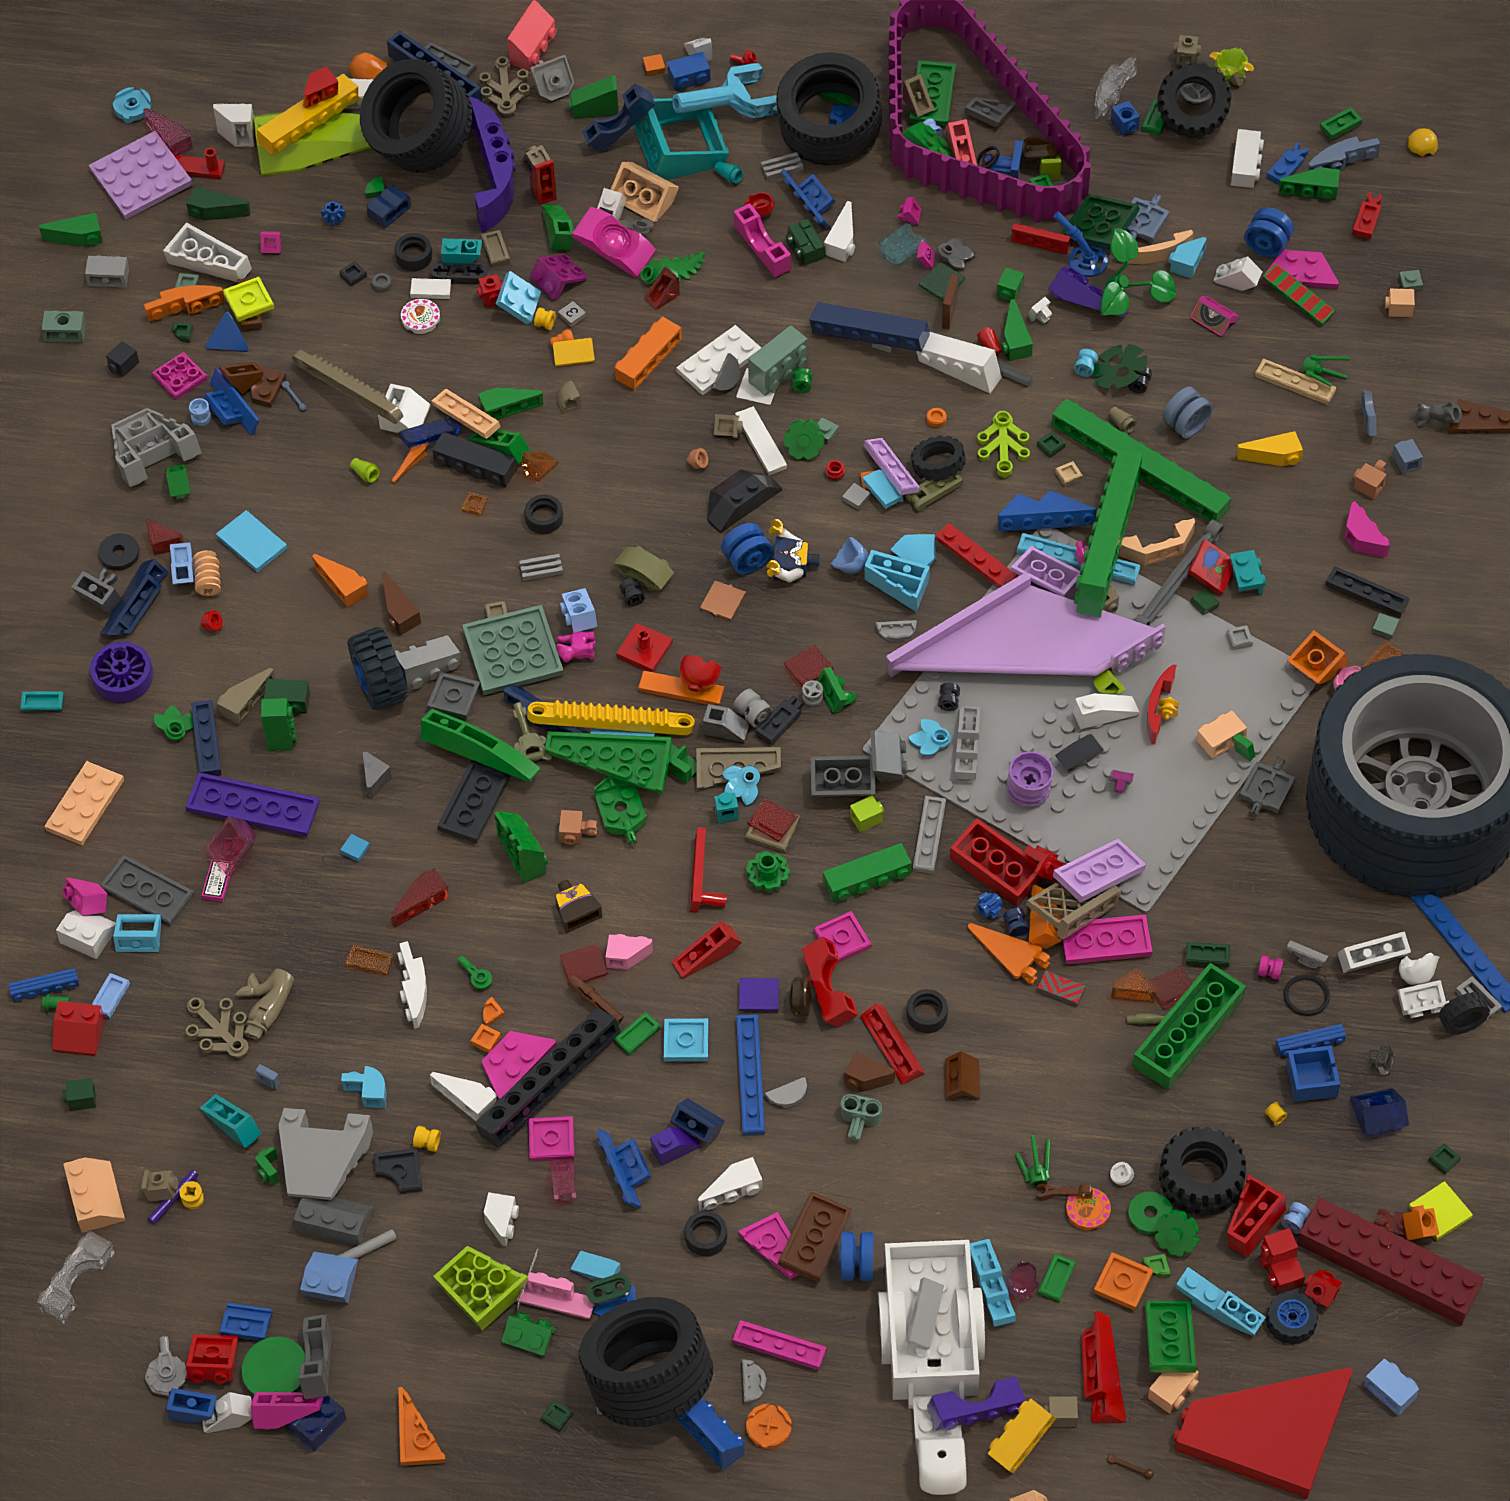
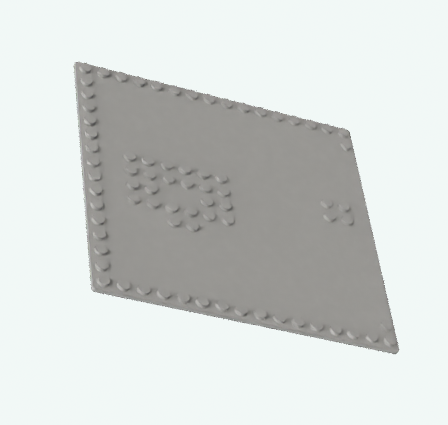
M1055 528L1037 529L1033 534L1036 537L1076 547V543L1079 542ZM1018 553L1007 566V568L1011 569V566L1022 556V554ZM1139 574L1135 585L1112 579L1110 586L1115 589L1119 596V606L1114 614L1134 621L1138 614L1142 615L1162 586ZM1031 582V586L1045 590L1044 588ZM992 585L983 597L987 596L988 594L992 593L998 588ZM1174 594L1150 624L1153 628L1164 624L1166 627L1163 645L1155 651L1150 650L1145 653L1146 655L1141 660L1132 661L1123 671L1114 672L1126 690L1120 694L1113 693L1110 695L1132 696L1140 712L1139 715L1080 729L1073 714L1075 698L1095 693L1103 694L1094 686L1095 676L923 671L876 731L899 734L902 741L905 740L906 753H903L904 761H907L908 773H905V777L938 796L946 798L947 801L1022 844L1030 845L1034 848L1039 845L1058 854L1057 859L1066 864L1119 839L1146 864L1144 871L1116 885L1122 890L1119 899L1143 913H1148L1246 782L1256 761L1260 763L1317 684L1287 662V659L1290 657L1289 655L1252 635L1253 646L1232 650L1227 636V629L1236 628L1235 626L1209 612L1202 614L1191 602ZM1174 664L1177 667L1171 692L1162 691L1160 700L1172 697V699L1178 701V715L1168 720L1162 717L1156 744H1153L1149 739L1147 731L1150 695L1158 678L1168 667ZM950 682L959 685L960 696L958 697L959 705L957 710L945 711L938 707V698L941 696L939 694L940 685ZM960 705L981 707L975 780L954 778ZM1233 711L1247 727L1246 738L1253 743L1255 758L1249 761L1236 752L1235 747H1232L1211 759L1197 742L1198 730L1204 724L1215 721L1220 715ZM921 719H929L938 722L941 728L946 729L950 733L951 742L947 747L940 748L935 754L922 755L920 754L921 747L914 746L909 740V736L922 731ZM1092 734L1104 750L1088 763L1085 760L1068 773L1055 755L1080 738ZM871 738L863 747V752L867 755H872ZM1027 751L1039 752L1045 755L1051 761L1054 769L1049 796L1046 801L1034 807H1024L1014 803L1006 790L1010 763L1014 757ZM1112 770L1134 774L1132 783L1130 785L1125 784V789L1122 793L1114 792L1115 782L1109 781Z

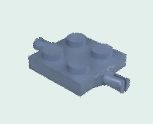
M1154 194L1151 201L1134 197L1131 203L1138 204L1140 211L1125 231L1134 238L1139 237L1152 243L1170 211L1158 205L1162 199L1161 195Z

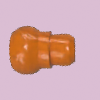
M566 329L561 334H558V336L550 339L551 346L553 348L554 342L574 340L571 330Z

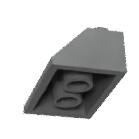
M872 755L811 757V796H875V774L873 772Z
M333 1197L332 1200L302 1198L293 1221L296 1232L351 1246H358L362 1243L374 1206Z

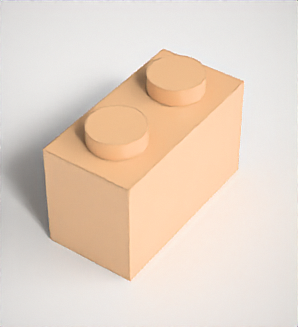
M1230 711L1227 714L1220 715L1215 721L1201 726L1198 730L1197 742L1213 759L1234 747L1233 737L1237 733L1246 738L1247 727L1233 711Z
M1196 1370V1373L1163 1372L1149 1388L1148 1399L1171 1414L1175 1408L1178 1410L1183 1405L1186 1399L1184 1398L1188 1392L1192 1393L1198 1386L1199 1371Z

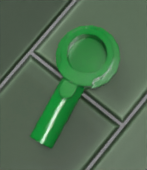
M464 955L458 958L457 962L471 975L473 987L478 990H485L491 985L492 975L489 971L484 969L478 970Z

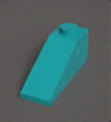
M217 1094L200 1107V1110L233 1141L244 1148L251 1145L262 1134L251 1115Z

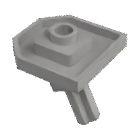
M561 55L546 62L539 60L536 66L530 67L537 92L540 96L553 101L570 93L574 79L566 55Z

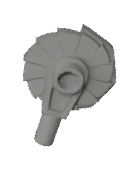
M167 1336L159 1338L161 1352L159 1353V1358L150 1362L145 1380L153 1393L170 1396L169 1393L172 1388L179 1389L186 1383L187 1373L185 1363H182L177 1356L173 1357L171 1355L169 1339Z

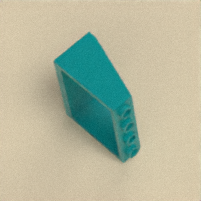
M672 98L654 99L656 105L633 125L650 172L665 180L714 169L717 162L725 163L729 155L728 148L723 141V135L718 129L717 120L713 116L712 108L676 113L672 105ZM696 118L708 151L670 152L661 126Z

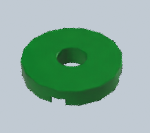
M1143 1192L1131 1200L1128 1208V1219L1138 1232L1145 1235H1156L1158 1231L1155 1229V1224L1158 1222V1219L1162 1215L1173 1211V1207L1162 1194ZM1146 1210H1154L1157 1215L1150 1218L1144 1212Z

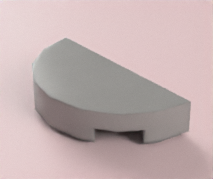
M917 620L876 622V629L883 639L890 642L906 641L915 633Z
M1291 940L1287 944L1289 953L1293 952L1299 957L1298 962L1307 967H1323L1328 961L1327 955Z
M803 1077L766 1092L765 1097L771 1104L774 1103L783 1106V1108L793 1107L800 1103L806 1094V1079Z
M742 1359L744 1404L747 1405L760 1399L765 1392L766 1376L763 1369L754 1364L753 1361Z

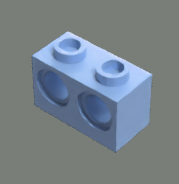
M586 588L562 594L561 612L565 616L567 626L571 625L574 633L598 627L595 609Z

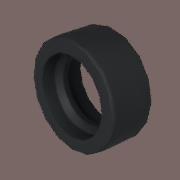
M418 233L406 234L399 238L395 244V258L398 265L409 271H417L429 265L432 260V248L429 239ZM412 246L425 250L422 255L415 258L406 257L402 254L405 249Z
M542 494L531 498L526 503L524 509L525 520L530 530L539 534H548L556 531L562 525L563 509L562 504L557 498L552 495ZM539 508H551L556 512L552 519L546 521L536 520L532 517V513Z
M930 989L919 990L914 993L907 1003L906 1016L908 1023L914 1029L924 1033L936 1032L941 1029L946 1023L948 1016V1004L944 996ZM931 1002L940 1008V1015L932 1020H923L915 1015L914 1010L920 1003Z
M711 1211L697 1212L685 1224V1241L693 1253L699 1256H711L724 1248L727 1242V1227L720 1215ZM707 1223L716 1226L719 1230L718 1239L708 1244L695 1241L693 1230L700 1224Z

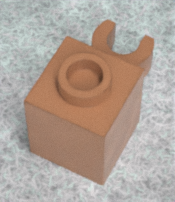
M1379 459L1374 467L1365 463L1361 469L1358 468L1353 476L1355 480L1353 488L1375 499L1385 486L1387 474L1384 473V467L1386 462Z
M561 810L559 826L560 843L568 845L581 844L582 834L596 836L597 821L589 820L583 822L582 811Z

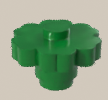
M798 419L790 424L789 430L784 434V445L789 447L790 455L797 459H801L804 456L809 460L819 454V449L824 446L825 435L819 431L820 426L818 423H814L810 419L806 422Z
M769 851L757 853L755 860L748 861L746 875L749 877V884L757 891L764 889L767 893L779 891L781 884H787L790 869L787 867V860L779 853L772 855Z
M1173 1210L1169 1214H1164L1155 1224V1229L1158 1231L1155 1239L1159 1247L1162 1249L1167 1248L1168 1253L1172 1256L1181 1257L1186 1252H1192L1200 1241L1196 1235L1200 1229L1195 1219L1187 1218L1184 1211Z

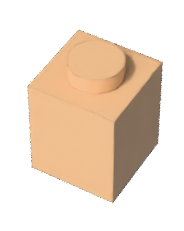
M1390 289L1389 297H1385V308H1388L1389 316H1413L1415 306L1414 289Z

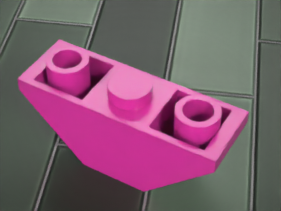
M1355 501L1352 502L1344 538L1356 552L1383 558L1387 557L1390 546L1388 538L1380 533L1376 523L1368 518L1365 510L1359 507Z

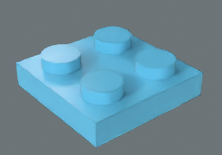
M509 271L505 275L496 305L525 324H529L532 321L541 291Z
M664 1019V1061H708V1019Z

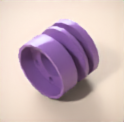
M1033 751L1023 752L1014 757L1010 763L1006 785L1008 796L1014 803L1024 807H1034L1046 801L1050 794L1054 772L1051 761L1045 755Z

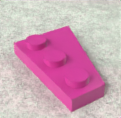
M778 1212L738 1231L739 1237L789 1279L800 1275L778 1265L791 1235Z

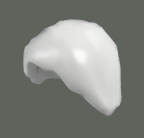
M1428 953L1418 960H1410L1408 956L1404 957L1399 965L1401 978L1412 986L1429 982L1435 973L1440 957L1433 956L1432 953Z

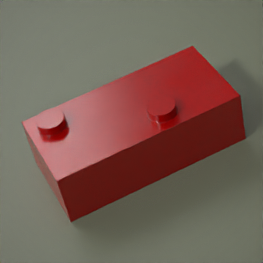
M978 818L950 847V860L1015 907H1018L1032 891V886L1037 885L1043 879L1042 876L1034 873L1039 864L1038 861L1024 853V851Z

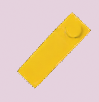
M1294 431L1238 444L1236 457L1237 460L1286 466L1301 462L1303 449Z

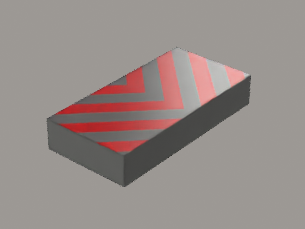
M1045 970L1037 987V992L1077 1007L1086 986Z

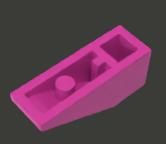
M255 1392L251 1404L254 1429H277L320 1410L323 1397L305 1399L303 1392Z

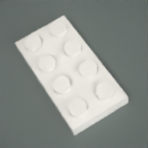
M735 325L677 366L676 372L701 395H704L711 390L728 353H731L737 359L740 368L748 363V358L760 350L761 347Z

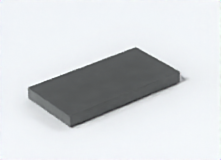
M126 855L121 857L100 885L107 894L145 914H161V922L170 927L195 895L193 890Z

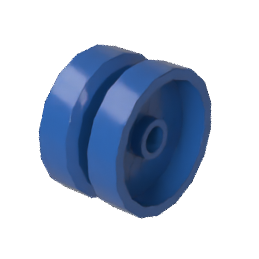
M1261 208L1252 218L1250 225L1245 231L1244 239L1246 244L1259 255L1277 257L1283 253L1287 242L1294 233V225L1292 220L1280 210Z
M746 523L736 527L727 534L722 541L721 551L730 561L734 570L738 574L745 575L759 570L771 559L773 546L764 537V533L756 523Z
M842 1232V1243L839 1246L841 1281H853L855 1278V1267H859V1279L861 1282H873L874 1232H862L860 1234V1246H855L854 1232Z

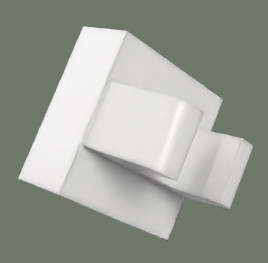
M1044 297L1031 307L1027 317L1032 322L1038 319L1041 323L1045 324L1052 315L1048 308L1050 301Z

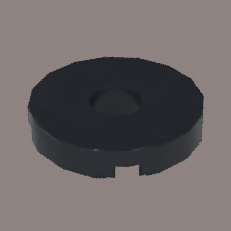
M118 533L110 535L99 546V558L108 569H127L135 564L139 558V545L136 539L128 534ZM116 550H124L122 554H114Z

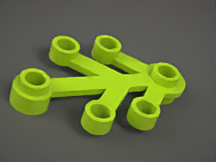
M1007 411L997 412L993 417V424L977 435L978 444L987 445L978 450V459L982 462L988 461L990 453L1000 446V461L997 463L996 472L1002 478L1009 477L1013 470V464L1008 460V447L1018 454L1020 461H1027L1030 458V450L1021 446L1029 443V434L1013 424V418ZM999 430V436L989 443V437ZM1007 430L1017 436V442L1007 435Z

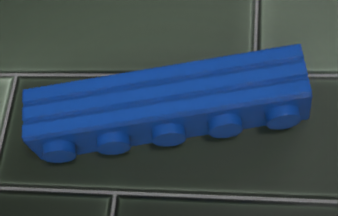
M76 968L8 983L12 1001H21L22 999L34 998L39 995H47L52 992H60L80 986Z
M1338 1024L1276 1039L1275 1046L1279 1057H1287V1053L1290 1050L1342 1044L1345 1042L1346 1033L1343 1025Z

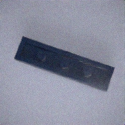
M212 700L191 703L200 773L209 775L222 774Z

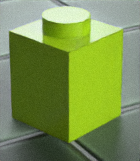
M873 796L850 805V817L859 832L882 823L884 808L879 801L876 802Z

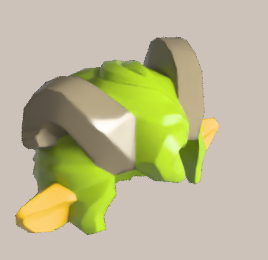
M1241 48L1223 49L1220 53L1212 52L1209 55L1215 61L1213 66L1218 68L1217 72L1223 73L1225 81L1231 82L1234 86H1241L1245 79H1247L1245 73L1254 71L1253 65L1248 63V57Z

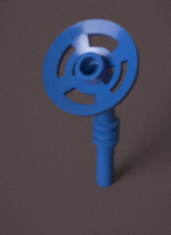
M1056 212L1053 217L1064 227L1072 240L1077 241L1079 247L1075 248L1069 256V265L1085 277L1097 276L1104 272L1108 265L1106 253L1097 246L1088 245L1082 236V232L1075 225H1072L1060 212ZM1080 251L1079 259L1074 260L1075 254ZM1098 258H1103L1102 264L1098 267L1096 265ZM1080 265L1084 268H1091V270H1085L1078 266Z

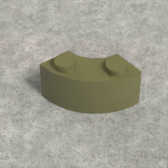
M640 546L626 547L613 563L625 579L637 578L639 583L648 591L661 590L674 574L666 560L659 559Z

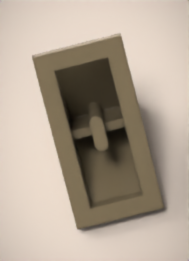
M921 74L903 81V100L916 117L934 110Z

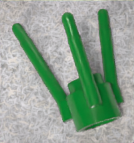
M1312 354L1311 357H1307L1304 361L1303 372H1306L1305 375L1313 377L1329 387L1332 386V383L1316 374L1323 372L1344 379L1348 378L1347 375L1323 368V363L1320 360L1349 361L1350 357L1317 356Z
M1031 1135L1034 1165L1030 1167L1029 1172L1020 1154L1016 1153L1015 1156L1024 1173L1026 1183H1030L1032 1187H1037L1038 1184H1047L1048 1180H1050L1051 1140H1046L1045 1165L1043 1168L1042 1165H1039L1035 1136Z

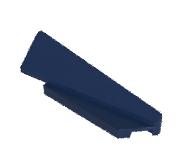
M155 559L142 562L121 597L122 600L102 629L100 636L106 637L131 633L161 589L162 585L159 582L169 571Z
M510 686L503 691L505 703L513 706L521 702L522 707H525L526 711H528V706L531 703L543 702L521 686ZM533 711L534 714H543L540 711ZM526 716L528 722L549 732L590 733L582 727L536 724L529 721Z

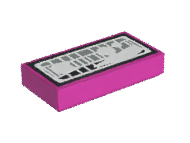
M211 860L202 892V899L218 902L224 901L233 869V862Z

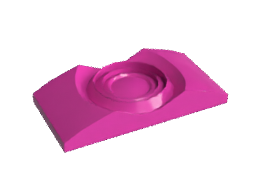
M594 207L589 208L571 234L573 238L634 278L638 277L656 250L639 232L627 229L613 215Z

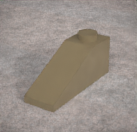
M268 668L229 688L217 701L219 715L240 726L264 696L267 679H275L274 670Z

